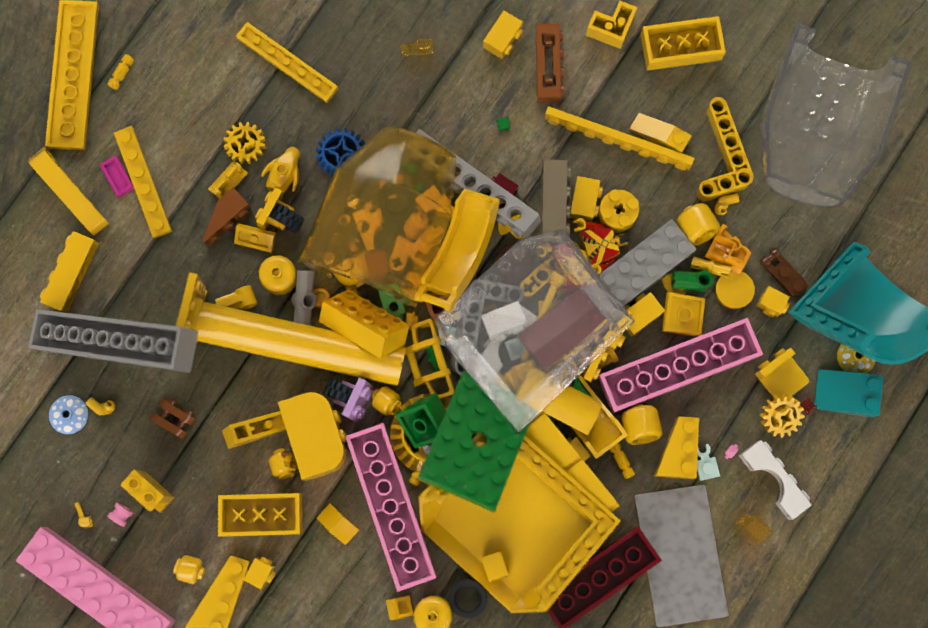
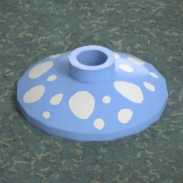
M73 395L58 398L51 405L49 411V421L52 427L57 432L63 434H74L80 431L88 420V408L85 402ZM65 411L70 413L67 418L64 417Z

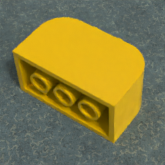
M314 392L304 393L278 402L301 479L309 481L339 470L347 458V448L345 445L347 440L345 431L340 429L339 426L342 423L340 414L337 410H334L332 404L324 396Z

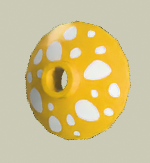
M840 344L837 350V361L844 372L868 373L874 367L876 361L862 354L861 358L858 359L855 355L856 351Z

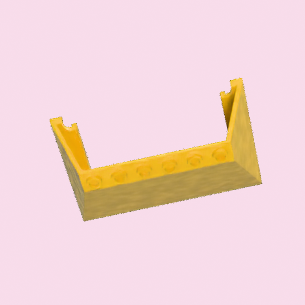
M478 433L472 439L475 446L482 447L486 444V438L481 433ZM524 436L494 513L431 484L419 496L421 531L511 613L546 612L621 521L526 436ZM501 552L509 577L489 583L481 558Z

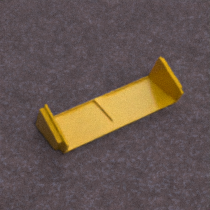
M540 411L531 418L525 436L610 512L619 507L617 501L581 459L549 417Z

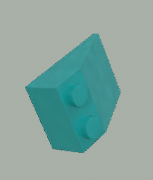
M819 369L817 372L813 409L872 418L879 416L884 376Z

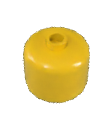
M703 203L686 207L676 220L677 226L694 246L707 242L720 229V224L707 204Z
M275 255L264 260L259 268V280L268 292L275 295H285L295 288L297 270L287 257Z
M637 404L621 415L622 427L628 434L625 437L628 444L641 445L658 440L663 434L658 411L653 406Z
M430 595L423 598L417 604L414 610V622L417 628H449L452 622L453 611L450 604L444 598Z

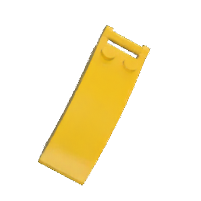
M464 189L455 201L453 217L445 239L434 260L421 278L422 284L415 294L416 301L421 303L425 301L442 307L445 311L453 312L457 301L475 275L488 246L500 202L498 198ZM430 291L448 297L446 301L426 293Z
M566 354L546 370L540 369L537 366L538 370L557 380L566 373L575 374L588 395L601 402ZM564 378L563 382L572 387V379ZM603 403L588 435L568 425L595 459L628 436L619 421Z

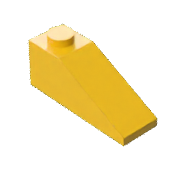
M638 113L629 128L630 131L651 143L680 153L683 152L692 136L674 125Z
M281 411L228 425L222 432L227 448L231 449L285 431L286 427Z

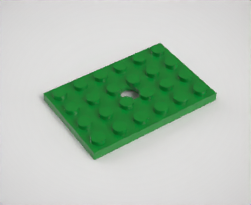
M463 371L417 479L494 513L535 408L517 399L516 394ZM474 433L483 434L486 438V444L482 447L475 446L471 436Z

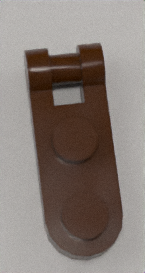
M772 248L769 251V255L763 256L759 260L761 265L789 295L800 297L806 293L808 288L806 281L788 263L777 248ZM774 260H776L778 263L776 267H774L771 263Z

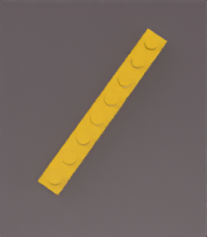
M548 106L545 113V119L552 125L560 124L566 126L565 128L570 131L583 132L589 138H600L606 144L614 143L620 145V148L623 150L637 151L643 157H654L660 163L675 165L677 169L689 170L693 164L694 157Z

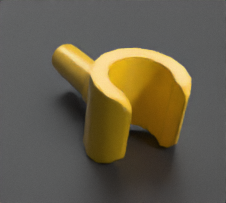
M79 502L74 503L79 516L78 524L85 529L93 527L91 516L85 517Z

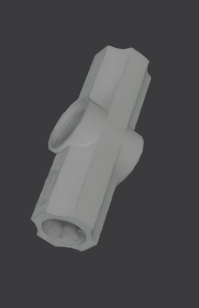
M297 270L296 292L291 298L292 305L295 307L294 322L310 326L312 323V309L317 303V298L313 293L314 271Z

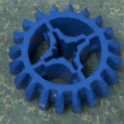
M345 127L342 132L339 131V128H336V133L334 134L329 130V137L323 135L324 142L318 141L320 148H316V153H318L316 160L320 161L318 163L319 167H324L323 172H329V177L331 178L336 174L337 179H340L341 175L348 179L347 174L349 173L354 177V170L361 172L359 165H366L363 161L368 158L367 154H365L368 151L367 147L364 146L365 141L360 140V134L354 136V130L347 133V128ZM339 141L337 146L330 147L333 143ZM348 141L354 144L357 148V152H353L352 149H348L346 142ZM344 149L345 155L343 154L340 160L338 153ZM326 155L337 159V166L330 164L326 159ZM354 160L351 164L344 166L346 161Z

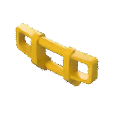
M427 319L413 324L411 329L414 344L406 348L405 355L408 357L414 377V387L426 384L430 394L436 392L431 381L446 377L449 392L438 395V397L443 399L452 396L455 388L450 376V369H447L440 346L441 339L438 336L434 320ZM430 324L433 338L419 342L417 329ZM432 346L440 371L422 377L415 353Z

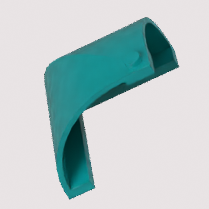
M853 242L795 304L789 313L804 326L883 364L905 363L923 355L928 351V307L911 298L888 280L867 258L871 253L868 247Z

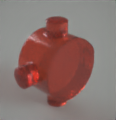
M809 397L802 404L800 403L806 415L817 409V405H814Z

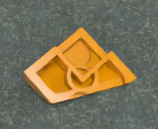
M722 223L705 257L709 260H715L716 263L731 266L732 271L740 275L751 252L740 243L737 236L732 237L726 230L727 226Z

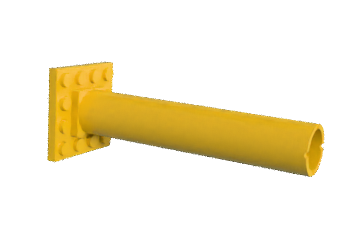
M189 272L176 326L198 331L196 343L198 341L398 386L406 347L402 346L380 359L332 330L205 302L208 290H206L198 274Z

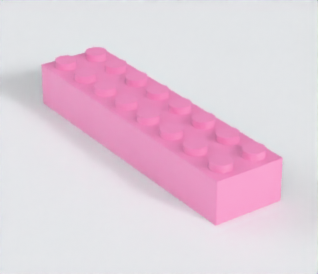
M745 318L600 374L598 380L610 410L614 414L762 356L763 353L748 318Z
M382 423L345 436L397 592L437 578L385 424Z
M40 527L16 560V562L106 628H171L176 621L49 527Z

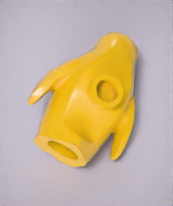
M289 147L281 156L271 161L265 167L261 176L263 177L269 172L265 186L267 189L273 192L276 187L284 195L293 182L292 191L296 190L299 182V149Z

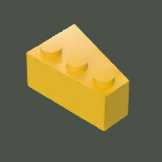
M680 416L675 418L653 477L697 478L699 418Z

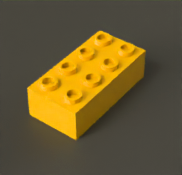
M719 16L643 26L640 34L646 71L721 61L726 53Z
M346 290L322 303L320 323L380 359L405 345L409 324L391 315L385 309L372 304L369 300L360 297L355 292Z
M301 493L218 495V537L303 534Z

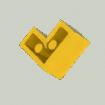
M619 1L613 17L594 11L586 36L621 49L635 17L637 7Z

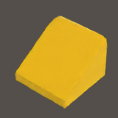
M410 595L386 600L390 620L414 615Z

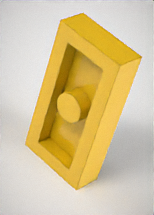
M238 223L234 244L272 253L276 232Z

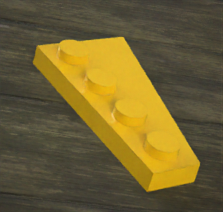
M230 555L185 628H229L244 583L243 579L247 574L251 561Z

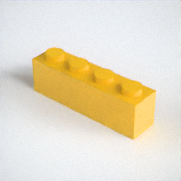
M74 231L67 237L65 241L66 247L57 258L58 264L49 275L47 288H44L40 295V303L62 313H68L99 246V243L94 239Z

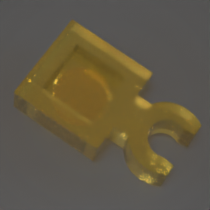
M421 38L413 42L414 44L400 45L402 56L434 53L432 39Z

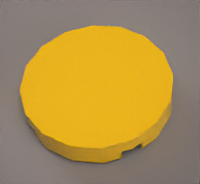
M732 271L729 279L721 276L715 285L717 300L729 309L745 307L752 301L755 295L754 283L744 272H741L739 275Z

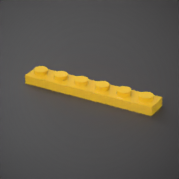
M246 22L236 35L240 42L324 102L328 103L339 89L333 82L250 23Z
M130 126L114 132L152 237L155 239L172 232L134 128Z

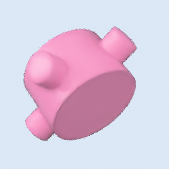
M731 444L725 451L726 459L732 458L737 453V444H734V446Z

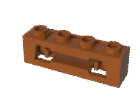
M559 23L536 24L537 103H560L561 97H564V85H561V78H564V67H560V60L564 58V50L560 48V42H563V30H560ZM552 41H554L552 48V79H546L545 88H543L545 79V49H550Z

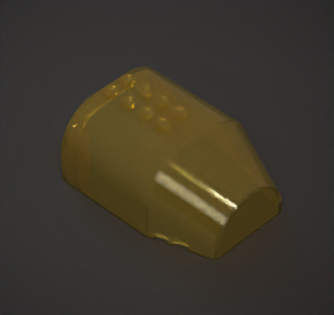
M384 127L335 169L298 263L314 271L316 274L330 279L333 276L330 274L332 272L364 283L386 293L400 303L416 308L418 301L415 300V294L422 284L421 278L437 255L452 217L451 198H453L454 193L452 191V181L455 179V154L443 145L420 134L397 127Z

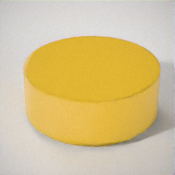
M317 288L313 292L317 298L315 307L322 308L323 301L329 299L330 295L325 289Z

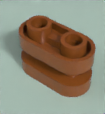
M169 397L166 400L162 399L158 406L163 408L159 415L153 412L149 419L177 437L184 439L187 432L183 428L186 423L191 426L196 420L193 417L195 413L185 407L182 411L176 407L178 403ZM169 413L179 418L176 425L166 420Z

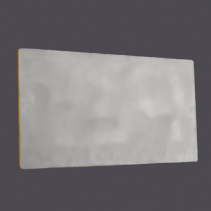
M698 485L635 495L640 529L662 559L660 563L647 571L656 626L664 627L728 617L706 486Z

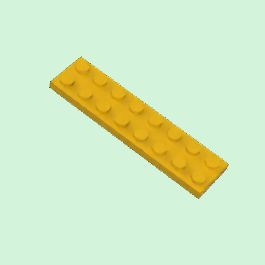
M59 0L45 140L46 148L86 149L99 3L97 1Z

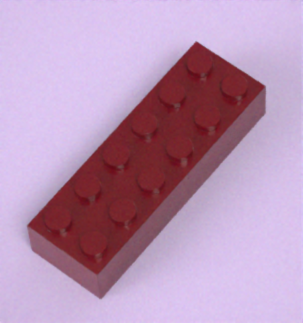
M635 526L592 556L547 611L558 628H567L660 563L662 559L639 526Z

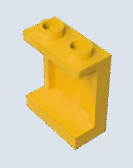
M134 469L121 483V486L148 511H153L155 508L159 513H162L175 498L146 471Z

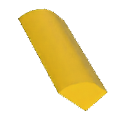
M530 366L516 392L517 399L586 435L589 434L602 406L600 401Z

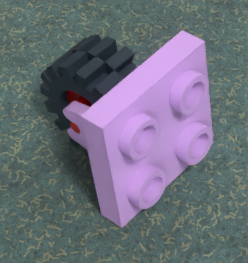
M329 378L323 394L333 398L335 404L344 407L342 415L357 423L365 414L366 409L364 407L367 401L372 399L374 387L361 378L358 379L356 385L344 380L340 383Z

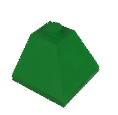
M433 393L420 398L396 413L395 416L416 449L433 442L446 409L438 395Z

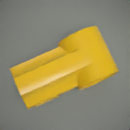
M251 285L240 287L234 293L215 299L217 305L241 310L252 308L258 304Z

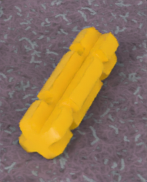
M127 54L121 59L122 63L118 64L112 75L113 78H110L108 86L114 90L119 88V82L123 81L129 71L128 67L134 62L133 57Z
M618 442L610 448V451L614 453V459L619 468L623 470L624 478L628 479L634 476L635 472L632 467L630 468V463L624 451H621V446Z

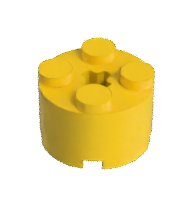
M616 189L610 191L604 196L599 206L598 217L601 224L607 228H612L614 233L630 229L638 217L639 202L628 191ZM617 209L621 210L619 214L616 213Z

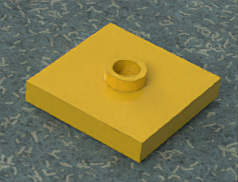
M667 292L662 331L693 337L701 336L705 298Z

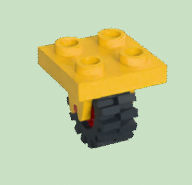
M276 187L273 192H268L264 200L266 201L264 208H260L255 216L257 227L266 230L268 224H271L281 230L286 229L294 233H298L305 219L298 213H295L294 208L282 202V191Z

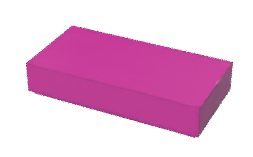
M116 155L99 164L118 198L134 190L133 183Z

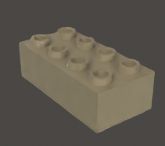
M567 160L543 161L540 244L546 240L551 242V244L568 240L570 234V224H566V221L570 217V205H567V202H569L571 186H567V183H569V178H571V167L567 166Z

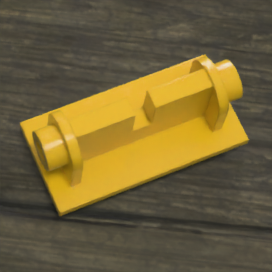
M233 161L208 190L220 199L232 187L235 188L248 172L238 162Z

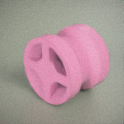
M116 502L114 505L115 509L107 517L118 525L125 527L127 524L126 520L133 515V512Z

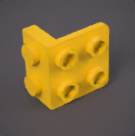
M784 348L780 349L774 354L775 359L771 362L768 360L758 366L760 370L755 373L772 397L776 395L780 398L781 394L793 396L809 383V378L792 358L796 354L792 348L784 350Z

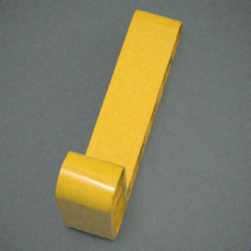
M721 97L713 98L706 111L729 173L705 180L700 184L696 195L699 200L704 202L744 190L754 178L727 102ZM712 106H719L721 111H715ZM719 123H725L727 129H722ZM725 141H732L734 147H729ZM732 158L739 159L741 164H734ZM739 176L746 177L747 183L741 182ZM724 181L728 183L729 188H723L720 182ZM702 188H709L711 194L707 195L703 193Z
M45 147L29 158V164L93 236L109 224L56 163V159Z

